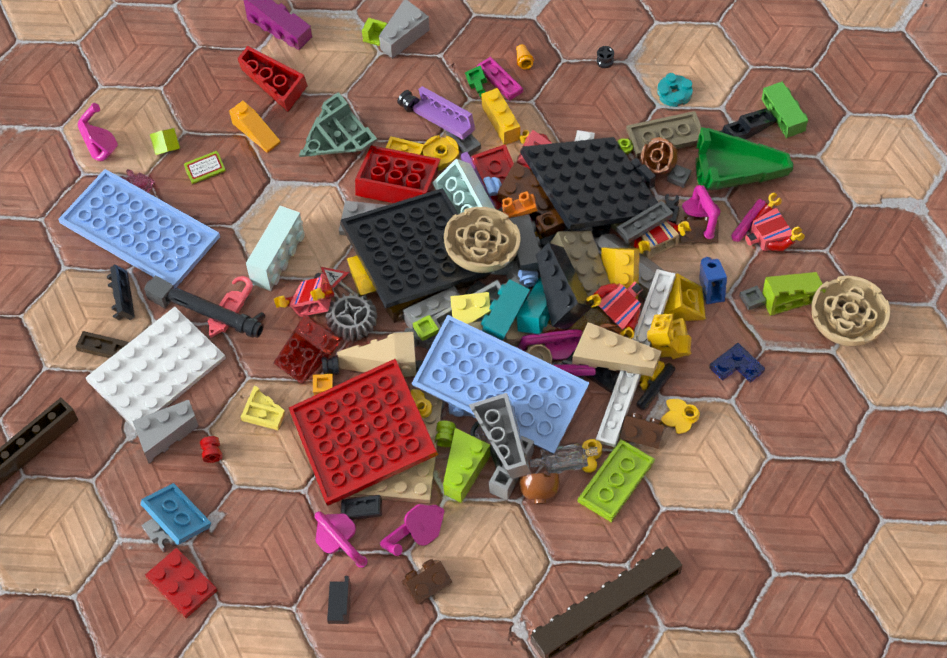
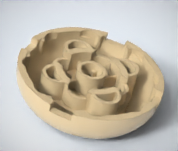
M472 207L465 209L459 215L455 214L448 221L444 230V244L451 259L460 267L472 272L490 273L504 268L515 258L520 246V232L517 225H514L505 213L488 207Z
M840 276L830 282L826 281L817 289L813 297L811 312L816 327L827 339L844 346H861L872 342L883 333L890 318V306L888 300L882 295V291L872 282L855 276Z

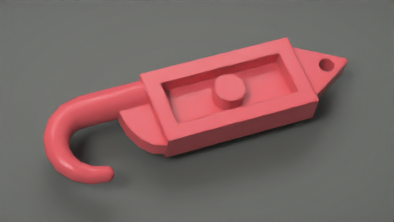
M239 276L232 281V284H236L239 281L245 282L246 286L243 291L227 293L219 304L220 306L239 313L244 305V301L253 288L251 279L246 276ZM211 318L208 320L210 338L221 332L225 333L229 327Z

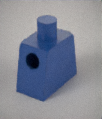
M704 257L700 263L699 280L706 304L725 302L727 276L719 259Z

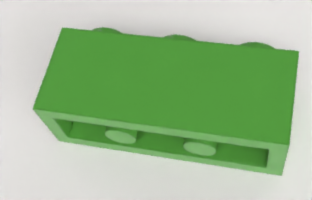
M783 81L763 88L762 101L777 119L776 123L785 137L788 138L805 132L808 117L802 112L798 101L794 100L790 89L785 86Z

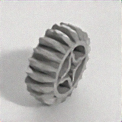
M350 292L349 296H346L343 293L342 298L336 297V302L331 301L326 314V321L331 333L336 334L337 338L342 336L344 341L350 338L353 342L355 337L360 340L361 335L367 337L368 331H373V326H376L377 323L376 307L371 299L367 300L366 295L360 297V294L357 293L353 296Z

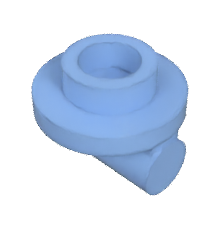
M485 177L483 181L489 196H497L502 185L499 178Z
M519 270L518 272L520 284H523L525 287H532L539 281L537 271Z

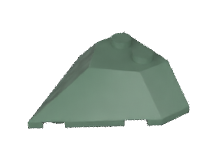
M338 92L323 103L322 111L319 117L316 118L306 139V145L303 150L301 149L299 157L363 151L378 141V139L368 127L365 128L352 113L346 100Z

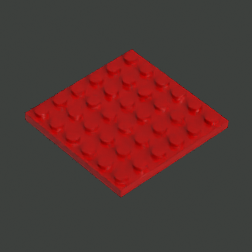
M396 358L289 407L327 506L438 456Z

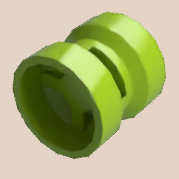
M439 421L437 423L436 431L438 434L435 435L434 442L436 443L438 440V446L451 447L456 428L455 423L450 421Z

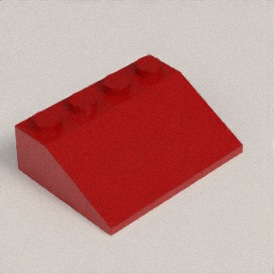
M371 145L355 178V196L396 203L432 192L434 187L432 182L436 179L441 159Z

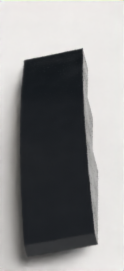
M767 108L741 115L738 121L724 125L723 129L719 132L746 140L776 123L777 119Z

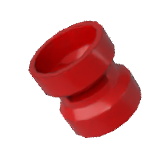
M208 436L200 440L204 462L214 463L222 459L218 437Z

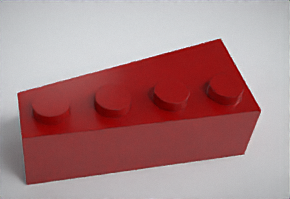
M249 46L237 58L242 71L287 112H289L308 87L304 74Z

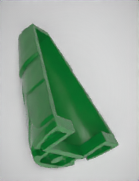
M701 127L697 142V149L699 151L695 167L698 185H703L707 191L738 185L743 186L754 182L762 183L788 176L793 171L794 164L791 161L790 154L710 128Z

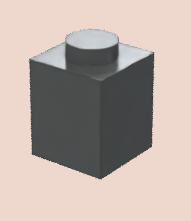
M155 275L152 280L147 282L144 290L147 299L166 308L171 302L168 294L174 288V285Z

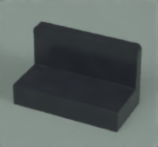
M345 576L344 582L330 581L328 624H349L351 595L349 576Z

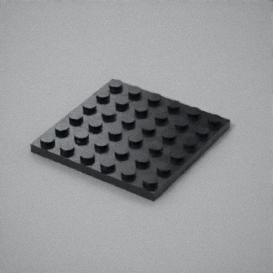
M614 137L523 146L520 150L524 160L569 230L623 223L658 203Z
M443 188L340 220L342 229L385 308L490 274L466 270L456 264L447 253L444 244V230L448 221L455 214L458 215Z

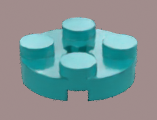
M668 73L658 83L657 95H659L660 101L665 105L671 107H678V104L682 103L685 105L692 97V81L683 76Z

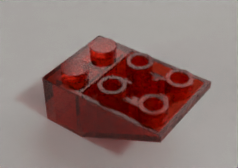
M304 315L273 364L301 384H304L322 365V357L329 358L342 338L314 318Z

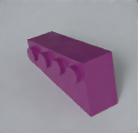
M244 0L248 21L258 25L262 30L273 34L277 39L285 41L290 47L300 50L312 38L311 26L295 13L290 14L282 3L278 5L273 0Z

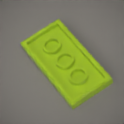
M621 439L581 493L577 502L612 523L654 464L655 459Z

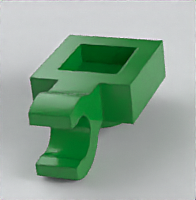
M480 65L465 72L470 88H476L477 93L482 98L481 94L486 92L483 84L487 80Z

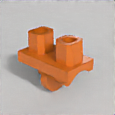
M526 191L520 193L517 200L513 201L509 197L503 199V213L509 216V218L538 211L534 194L530 195Z

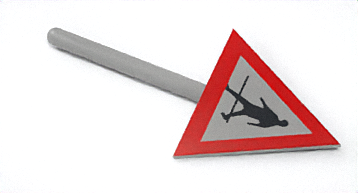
M321 267L323 274L326 276V281L333 289L339 284L348 292H351L353 296L357 294L342 282L350 272Z

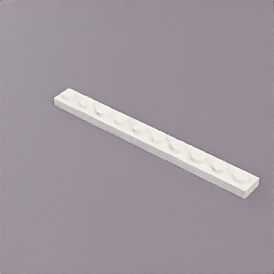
M656 270L632 340L651 347L652 344L647 339V331L651 328L654 315L663 314L676 278L675 273ZM620 370L596 440L601 444L616 447L625 416L628 413L641 376L640 374L627 373V371Z

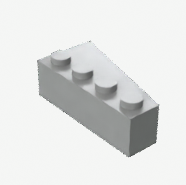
M504 393L469 404L511 479L531 474L514 408L508 394Z

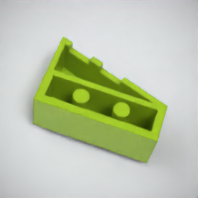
M817 272L766 277L762 294L766 299L765 306L770 316L812 304L817 289L822 285Z
M455 428L443 482L444 495L460 503L463 502L491 456L490 444Z

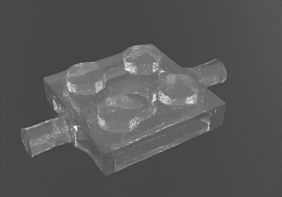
M577 443L558 447L554 455L545 450H540L541 458L530 459L529 461L531 468L544 466L548 474H560L565 470H580L588 466L587 457L598 455L597 447L585 449Z

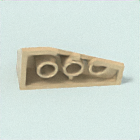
M413 332L393 333L388 335L386 339L380 341L375 339L371 341V344L365 346L356 345L337 352L339 369L367 372L396 358L404 377L416 376L417 374Z

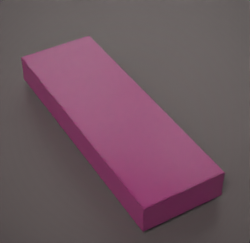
M492 57L477 65V67L481 65L485 77L509 101L523 93V88Z

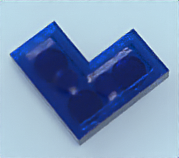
M739 343L710 363L709 366L722 381L737 370L751 383L765 371V367Z

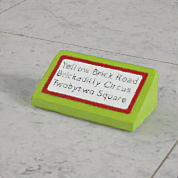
M218 151L184 164L192 184L226 171Z

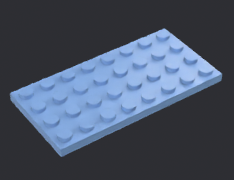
M106 169L102 171L58 219L60 224L152 277L156 275L174 285V289L177 288L220 238L219 232Z
M447 315L412 382V386L472 415L474 414L469 404L507 393L514 408L521 436L533 440L535 446L554 455L589 386V382Z

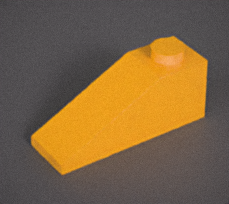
M243 100L229 110L232 124L267 153L281 143L279 138L256 111Z

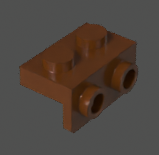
M684 217V220H681L680 223L689 222L691 231H685L686 234L684 236L680 234V243H718L719 220L716 223L714 238L707 239L704 237V231L707 229L709 217H703V220H695V217Z
M631 412V415H626L620 439L659 449L663 430L665 429V425L661 424L662 420L650 418V421L642 419L643 415Z
M430 559L422 564L423 568L418 571L412 570L405 575V579L401 581L409 590L416 604L421 603L452 583L440 560Z

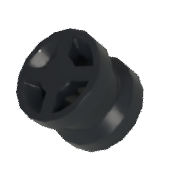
M602 46L598 49L597 65L601 68H609L613 65L614 50L611 47Z
M409 90L402 92L397 100V103L400 106H404V109L409 113L413 111V106L420 102L419 98L413 96Z
M337 355L332 358L322 357L323 373L340 375Z

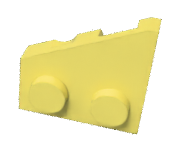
M489 292L450 296L452 317L466 324L477 322L479 318L491 313V310H489Z
M254 386L241 415V420L279 430L285 416V411L279 405L274 404L270 397L261 393L257 386Z

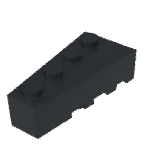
M548 243L536 254L552 327L568 330L592 308V303L590 300H586L588 295L564 247Z

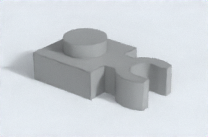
M153 518L141 525L153 543L158 541V545L163 552L166 551L163 545L165 542H170L172 546L175 545L174 540L167 535Z

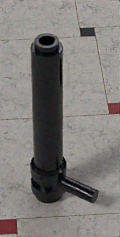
M172 288L169 291L168 298L171 302L235 328L239 333H246L251 338H258L263 332L264 324L261 323L265 319L263 312L251 318L246 314L236 313L179 288Z

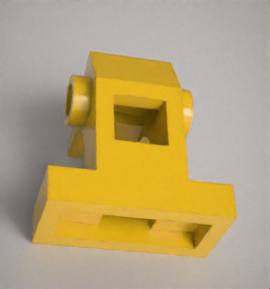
M673 314L654 315L651 328L647 331V339L651 342V347L661 351L660 357L690 356L691 337L690 335H677L676 329H673Z

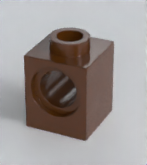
M556 209L536 217V232L543 238L565 230V223Z

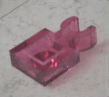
M129 169L126 170L128 178L121 176L122 179L147 193L155 185L153 179L140 172L135 176L133 171Z

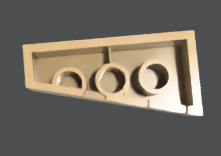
M588 322L573 354L572 364H583L594 368L603 367L613 371L622 370L627 371V373L653 376L660 360L661 351Z

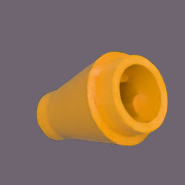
M525 45L517 46V65L524 70L531 68L534 62L533 56Z

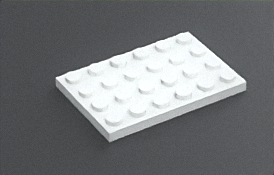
M173 307L89 374L86 380L135 429L133 420L165 409L225 360L226 357L176 307Z

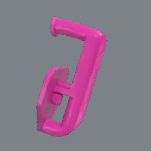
M92 103L78 120V128L92 158L101 162L109 157L118 146V143L110 131L89 125L88 121L100 111V106L97 103Z
M698 185L694 188L692 197L682 204V208L690 216L709 217L704 237L712 239L714 238L717 219L721 211L718 205L712 201L705 187Z
M552 324L544 327L541 334L523 336L517 348L526 352L528 345L544 343L545 347L550 350L553 360L568 359L577 348L583 332L578 329H560L552 327Z
M416 505L405 515V523L386 536L380 542V546L395 556H399L402 553V546L396 543L409 533L417 544L421 546L429 544L440 533L444 509L438 505Z
M321 511L316 512L315 519L318 521L316 543L328 554L335 553L342 548L358 567H365L368 562L367 558L358 553L348 541L356 531L353 521L346 514H323Z

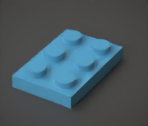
M174 483L141 499L140 505L177 545L209 529L211 526V522Z

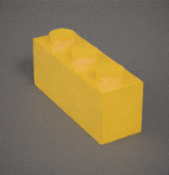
M496 88L481 94L482 108L502 143L507 145L520 140V125L499 89Z

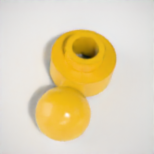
M589 439L582 445V453L585 458L581 462V467L583 471L592 473L597 468L595 459L602 455V445L596 439Z

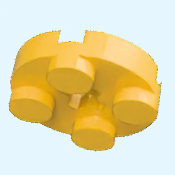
M440 135L433 136L425 142L423 155L441 159L438 170H443L455 159L459 158L458 144L449 136H446V138L440 137ZM438 150H445L443 154L438 153Z

